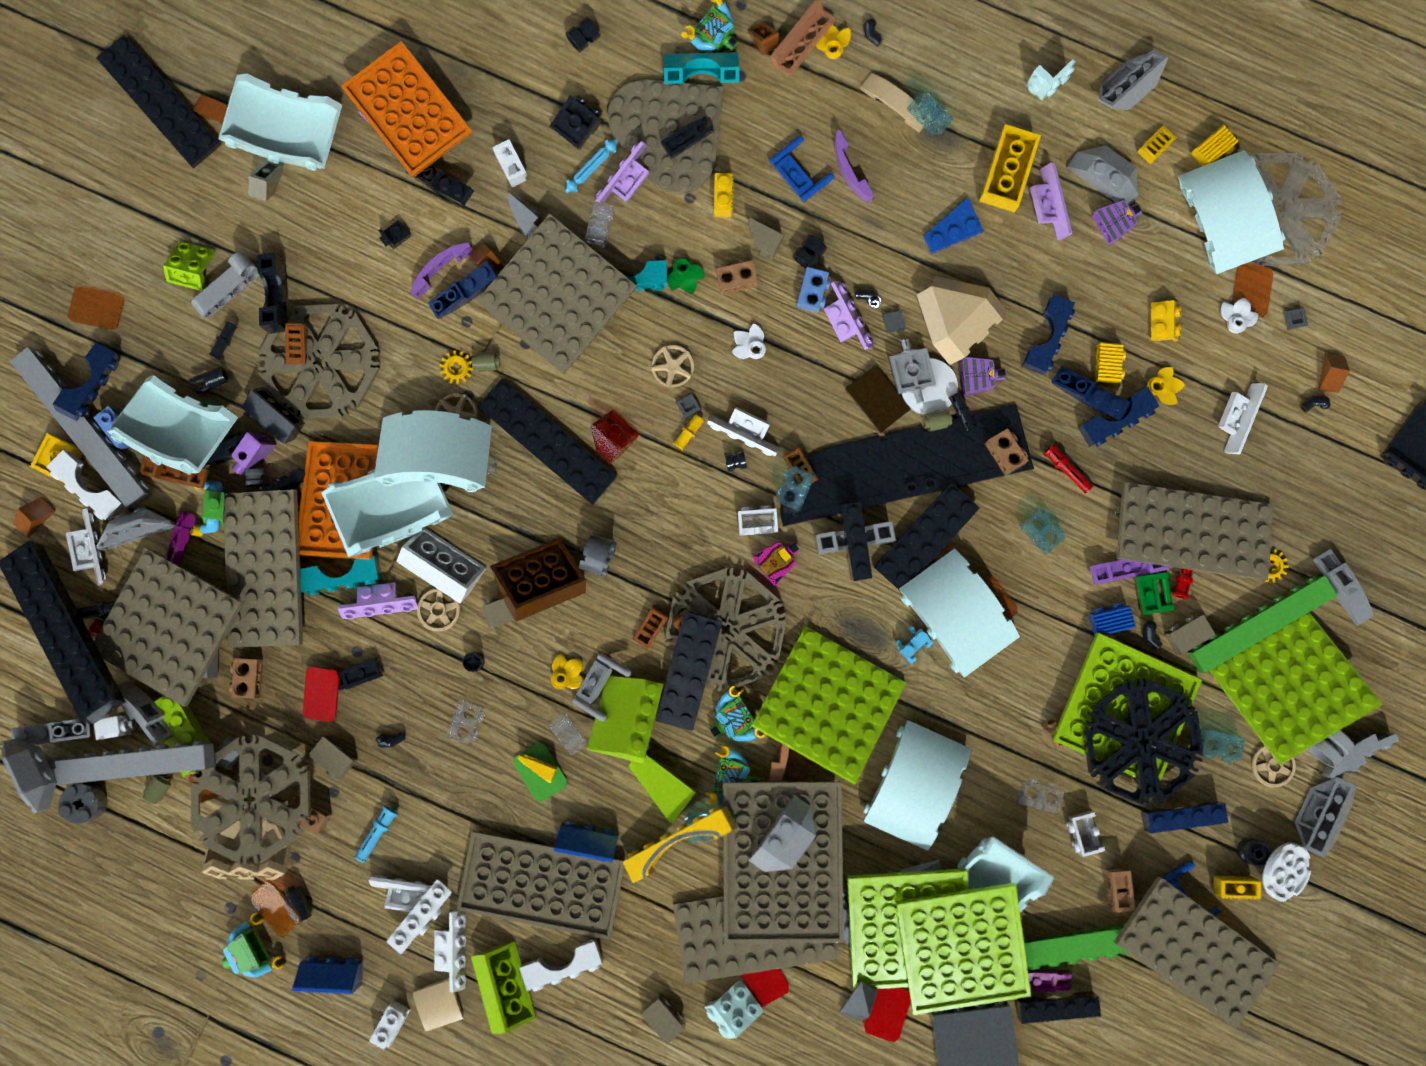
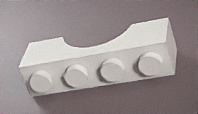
M62 450L46 466L50 470V475L56 480L64 482V487L72 494L76 493L83 505L90 506L95 510L93 513L99 519L111 520L125 506L113 490H106L100 493L89 490L81 478L83 463L70 451Z
M594 938L577 944L574 959L565 966H550L540 957L523 963L520 966V971L527 991L533 989V992L543 989L545 984L551 983L555 985L562 982V978L568 976L575 978L587 969L589 972L599 969L603 963V957L597 939Z

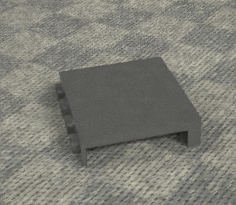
M999 1001L992 1004H980L930 1012L938 1066H1019L1012 1009L1008 1002Z

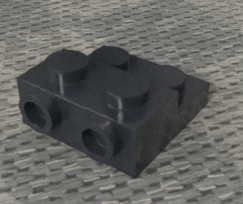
M570 95L549 127L575 148L581 150L589 136L595 133L604 119L600 117L601 112L593 106L590 109L585 105L587 101L580 95H577V97Z

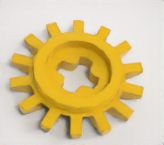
M453 351L454 356H451L448 352V359H441L445 364L439 365V367L444 368L443 371H440V374L446 373L443 379L451 378L449 382L451 384L454 379L459 384L461 378L466 382L464 376L471 377V374L467 372L473 371V368L469 367L472 361L467 362L469 355L463 357L462 351L459 355H457L456 351ZM455 363L462 366L458 373L451 369Z
M1277 549L1270 553V561H1273V565H1276V568L1269 571L1268 580H1265L1267 583L1269 578H1271L1273 583H1276V577L1281 581L1282 577L1280 574H1287L1283 569L1289 568V565H1284L1283 563L1288 561L1287 558L1281 559L1283 553L1281 552L1276 555Z

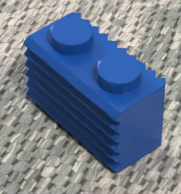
M1123 602L1113 604L1112 609L1105 610V607L1093 609L1094 613L1088 614L1094 637L1096 633L1107 635L1136 628L1131 606H1124Z

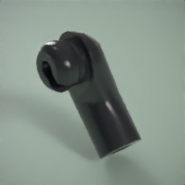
M856 290L855 299H865L872 308L880 306L881 299L873 290Z
M401 731L388 739L384 734L376 738L377 746L380 748L394 747L406 740Z

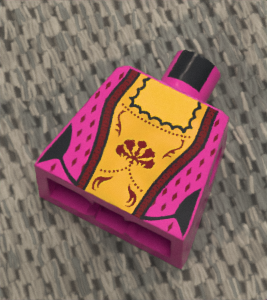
M778 542L752 556V559L772 585L775 586L796 564L792 556L798 553L800 549L794 542L785 548Z

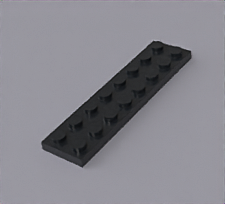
M125 34L96 57L100 64L193 169L222 145Z
M503 378L477 406L591 505L596 503L617 478V475Z

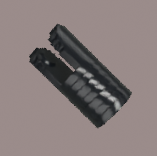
M220 366L188 380L193 385L202 381L205 382L196 387L195 392L199 394L227 383L228 376L224 368Z

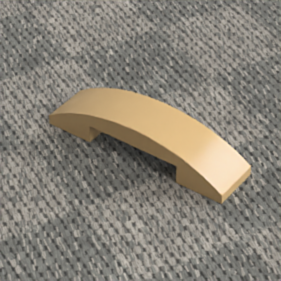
M871 73L860 87L863 92L874 100L878 98L905 119V123L919 133L931 118L909 95L875 74Z

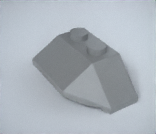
M1152 50L1148 54L1139 55L1127 60L1100 85L1099 102L1112 109L1130 110L1157 86L1167 63V56Z
M1106 145L1078 151L1066 167L1115 203L1126 201L1130 207L1139 196L1136 166Z
M139 508L134 510L133 514H121L116 516L115 520L109 521L96 546L98 550L107 551L172 529L176 522L154 511Z
M18 739L1 742L2 759L20 797L31 807V811L34 814L48 810L57 782L54 772L48 765L45 753L40 747Z
M1336 777L1310 788L1295 821L1297 831L1306 850L1325 858L1336 843L1352 808L1357 785Z
M794 795L751 855L749 861L764 872L793 869L816 836L811 806Z

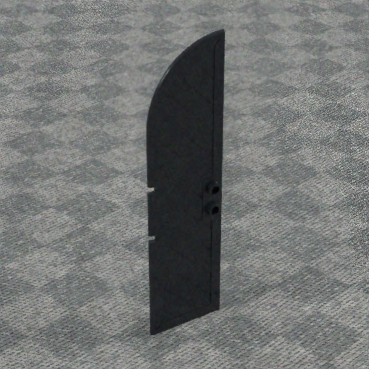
M1017 404L970 414L977 426L968 431H965L959 417L952 418V425H949L948 428L924 432L923 427L918 426L885 434L886 441H880L878 435L831 446L814 453L807 460L818 480L801 489L794 475H791L785 487L781 504L783 527L840 514L839 504L860 501L861 507L864 509L942 491L950 482L959 487L1005 476L985 443L1007 428L1016 435L1017 444L1028 455V462L1008 475L1033 470L1034 467ZM1001 439L999 440V445L1007 447V442ZM1009 456L1010 462L1018 463L1015 456ZM806 467L797 473L800 476L801 474L808 471V469ZM809 474L801 480L802 482L810 479L812 476L811 474Z

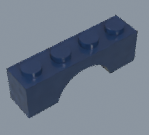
M1055 294L1050 297L1043 313V317L1048 321L1051 328L1050 339L1046 344L1032 346L1028 350L1022 365L1023 368L1042 376L1047 371H1051L1054 365L1052 358L1054 354H1058L1061 347L1059 341L1068 330V326H1066L1068 319L1071 320L1075 313V309H1073L1075 302Z
M96 342L85 357L91 368L89 380L78 388H63L53 402L57 412L75 421H78L80 417H84L90 402L96 400L101 386L107 384L110 373L119 366L117 353Z
M1146 387L1126 399L1130 401V406L1121 420L1108 421L1098 415L1078 427L1088 446L1091 447L1095 444L1098 447L1107 442L1106 437L1112 435L1114 438L1121 434L1123 427L1128 425L1131 428L1140 423L1138 419L1142 416L1146 419L1155 414L1154 409L1158 408L1159 404L1149 388Z
M1220 801L1198 803V805L1185 808L1141 811L1144 831L1151 834L1229 823L1226 803Z

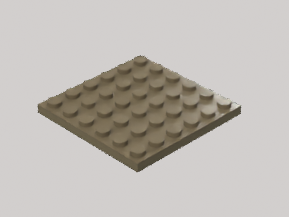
M549 214L498 274L499 277L494 279L477 299V302L562 374H565L637 289V286Z
M145 548L94 642L105 661L181 706L187 707L244 602L156 552Z

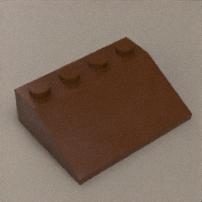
M560 538L490 565L506 606L516 622L586 593V579Z

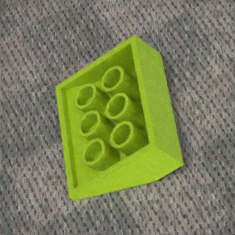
M609 676L604 685L598 710L606 714L607 719L600 721L595 717L587 750L644 764L664 684L645 679Z

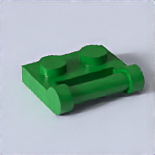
M1169 572L1135 577L1141 615L1176 610L1175 604L1172 602L1168 579L1170 578ZM1159 579L1161 580L1165 606H1161L1157 580Z

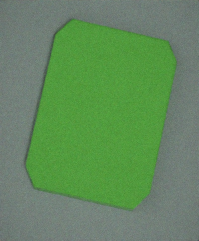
M538 742L522 753L558 767L551 783L518 760L519 755L514 757V766L535 800L542 802L566 787L567 779L545 744Z

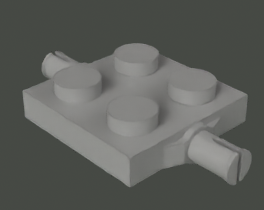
M909 339L901 340L904 351L889 357L898 394L914 393L916 403L924 402L922 390L936 385L927 348L920 350L911 349Z

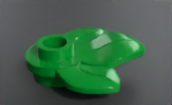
M679 258L673 265L674 271L668 276V285L671 291L681 287L686 293L694 294L697 288V280L705 278L704 271L699 265L691 264L688 259ZM681 265L686 266V270L681 271L679 267Z

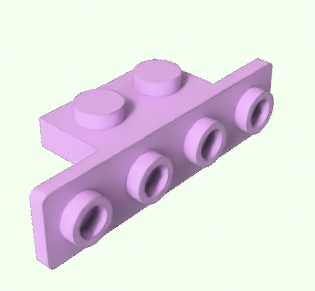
M643 141L636 143L632 147L631 155L622 160L616 174L613 173L609 177L608 185L605 189L602 188L597 193L595 202L600 206L603 205L612 191L625 202H628L650 174L648 170L636 162L647 147Z
M1052 162L1040 169L1044 185H1034L1030 188L1038 223H1053L1057 240H1062L1072 235V228L1056 165Z
M833 281L831 285L839 300L826 307L824 311L840 342H845L857 334L865 350L874 348L873 338L864 327L865 322L856 311V304L849 298L846 285L841 281Z
M394 582L357 587V603L339 605L338 611L342 619H354L356 617H371L373 615L392 614L394 612H409L417 610L418 603L415 596L397 598V585Z

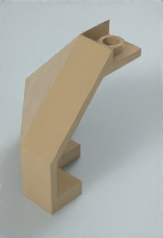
M935 276L932 284L916 294L932 343L949 365L965 358L970 353L969 348L974 343L979 344L989 334L988 329L994 323L998 325L1003 320L1005 313L1004 306L990 288Z
M254 797L247 798V802H250V805L252 801H255ZM262 817L263 847L268 848L285 834L281 826ZM240 820L217 835V843L233 851L238 850L240 847ZM290 844L263 863L254 864V858L251 856L248 865L239 864L207 848L201 873L217 879H226L227 875H236L238 879H254L255 876H265L266 880H275L285 874L291 846Z

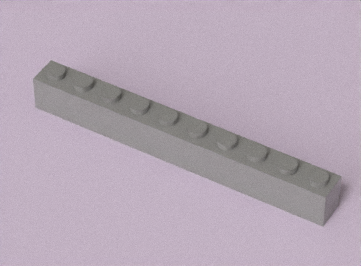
M29 347L24 349L10 363L125 507L135 509L151 496V493L148 491L149 486L143 480H139L136 476L138 474L131 465H127L125 456L120 451L115 450L113 442L101 432L103 429L97 422L91 420V414L88 410L84 417H80L78 421L55 410L53 402L63 388L67 389L68 385L64 380L55 375L57 373L56 370L43 360L45 356L38 349L33 350Z
M205 741L192 742L193 746H187V743L174 744V748H169V745L156 746V750H151V747L138 748V752H133V749L120 750V754H115V751L102 752V756H97L96 752L84 754V758H79V754L66 756V760H61V756L49 758L48 765L54 772L56 785L214 768L215 759L213 744H205Z

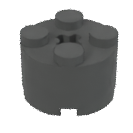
M592 532L583 552L584 560L580 561L579 569L606 577L610 560H613L616 552L617 542Z
M93 782L69 786L60 796L59 815L74 824L93 821L105 812L108 804L107 795L104 794L103 788Z

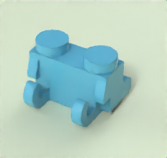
M910 626L908 629L914 637L905 646L898 639L895 643L899 647L898 651L912 664L917 659L913 656L914 653L924 644L929 648L933 642L923 630L919 629L916 632Z

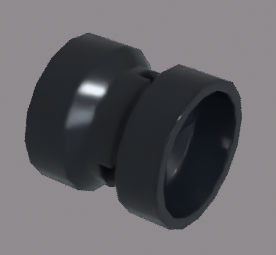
M739 450L734 454H724L728 472L734 471L735 468L747 469L743 450Z
M468 653L464 656L462 663L465 670L477 672L484 667L485 660L479 653Z

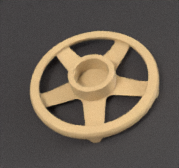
M677 345L664 346L653 357L652 373L660 384L667 387H679L691 378L694 371V361L690 353L683 347ZM668 349H677L684 353L677 358H673ZM663 352L666 363L655 365L656 359ZM687 357L691 364L690 372L681 367V363ZM656 371H667L666 383L657 376ZM677 373L687 377L680 383L672 384L674 375Z
M449 394L440 399L435 408V411H439L442 405L447 412L459 414V418L477 419V408L474 402L464 394ZM461 397L455 407L446 402L449 398ZM466 400L472 405L474 414L463 411Z
M437 588L432 589L420 598L417 615L422 625L427 629L437 632L445 631L457 622L460 615V603L454 600V603L444 604L443 592ZM437 592L435 603L423 601L429 594ZM420 607L431 612L426 622L421 617ZM456 608L455 618L450 623L446 612ZM437 618H440L445 627L434 628L430 625Z
M1263 745L1254 754L1251 769L1257 780L1268 787H1281L1293 778L1296 762L1295 758L1291 759L1292 771L1284 767L1283 764L1279 766L1265 745ZM1263 751L1266 762L1256 765L1257 758ZM1267 770L1269 772V783L1264 781L1257 771ZM1277 773L1289 776L1284 782L1275 784Z

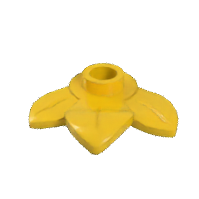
M832 24L817 43L816 48L824 51L830 59L839 58L843 53V48L851 40L850 29L845 28L839 32ZM833 48L837 49L836 52H831Z
M1172 367L1162 368L1156 377L1151 378L1147 383L1151 393L1157 396L1160 402L1167 405L1177 404L1175 394L1185 386L1184 382L1173 377L1174 370ZM1154 383L1158 384V390L1154 389Z
M559 654L552 663V686L556 689H565L566 687L571 689L579 688L584 681V678L579 675L583 668V661L581 659L567 661L563 654ZM562 676L564 681L558 682L557 677Z

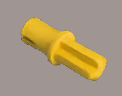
M694 415L688 425L682 428L683 431L673 444L683 451L690 439L695 437L694 434L703 424L704 420L700 416Z

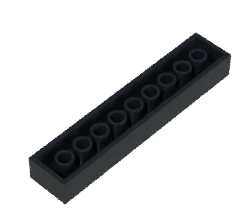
M29 540L0 560V568L80 722L95 724L126 703L43 545Z

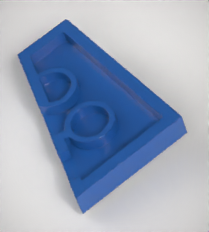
M969 197L924 235L923 238L930 254L983 233L984 230Z

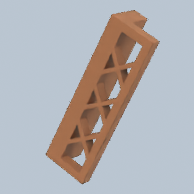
M815 0L770 56L773 67L790 77L836 21L835 16L823 10L822 2ZM822 16L828 19L826 24L818 26L817 22ZM816 31L817 35L815 38L806 40L808 33ZM805 45L803 53L795 54L797 47ZM794 60V64L790 69L783 66L786 61Z

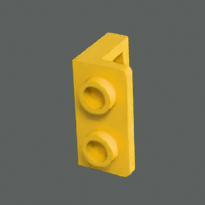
M1176 301L1151 303L1152 341H1179V336L1182 334V327L1179 324L1182 309Z

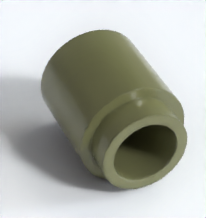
M495 351L472 355L473 370H478V372L496 371L497 367L500 366V356L496 355Z
M942 409L925 413L922 422L924 428L931 432L948 428L949 425H952V417L949 410L945 411Z
M164 774L154 775L144 789L142 797L152 804H157L171 786L170 778Z

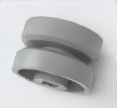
M1338 731L1307 751L1322 763L1336 769L1343 761L1341 755H1348L1355 746L1344 733Z

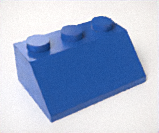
M566 821L565 824L562 823L560 825L553 852L612 863L616 854L619 834H615V830L604 828V831L596 830V826L585 825V827H579L575 822Z
M307 956L306 959L299 962L292 991L353 994L362 986L363 961H357V958H346L343 961L338 960L337 957H326V960L318 959V956Z

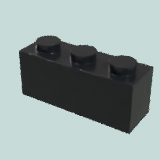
M264 387L251 390L241 407L250 417L257 420L264 429L271 432L278 441L284 444L295 440L305 424L304 421Z

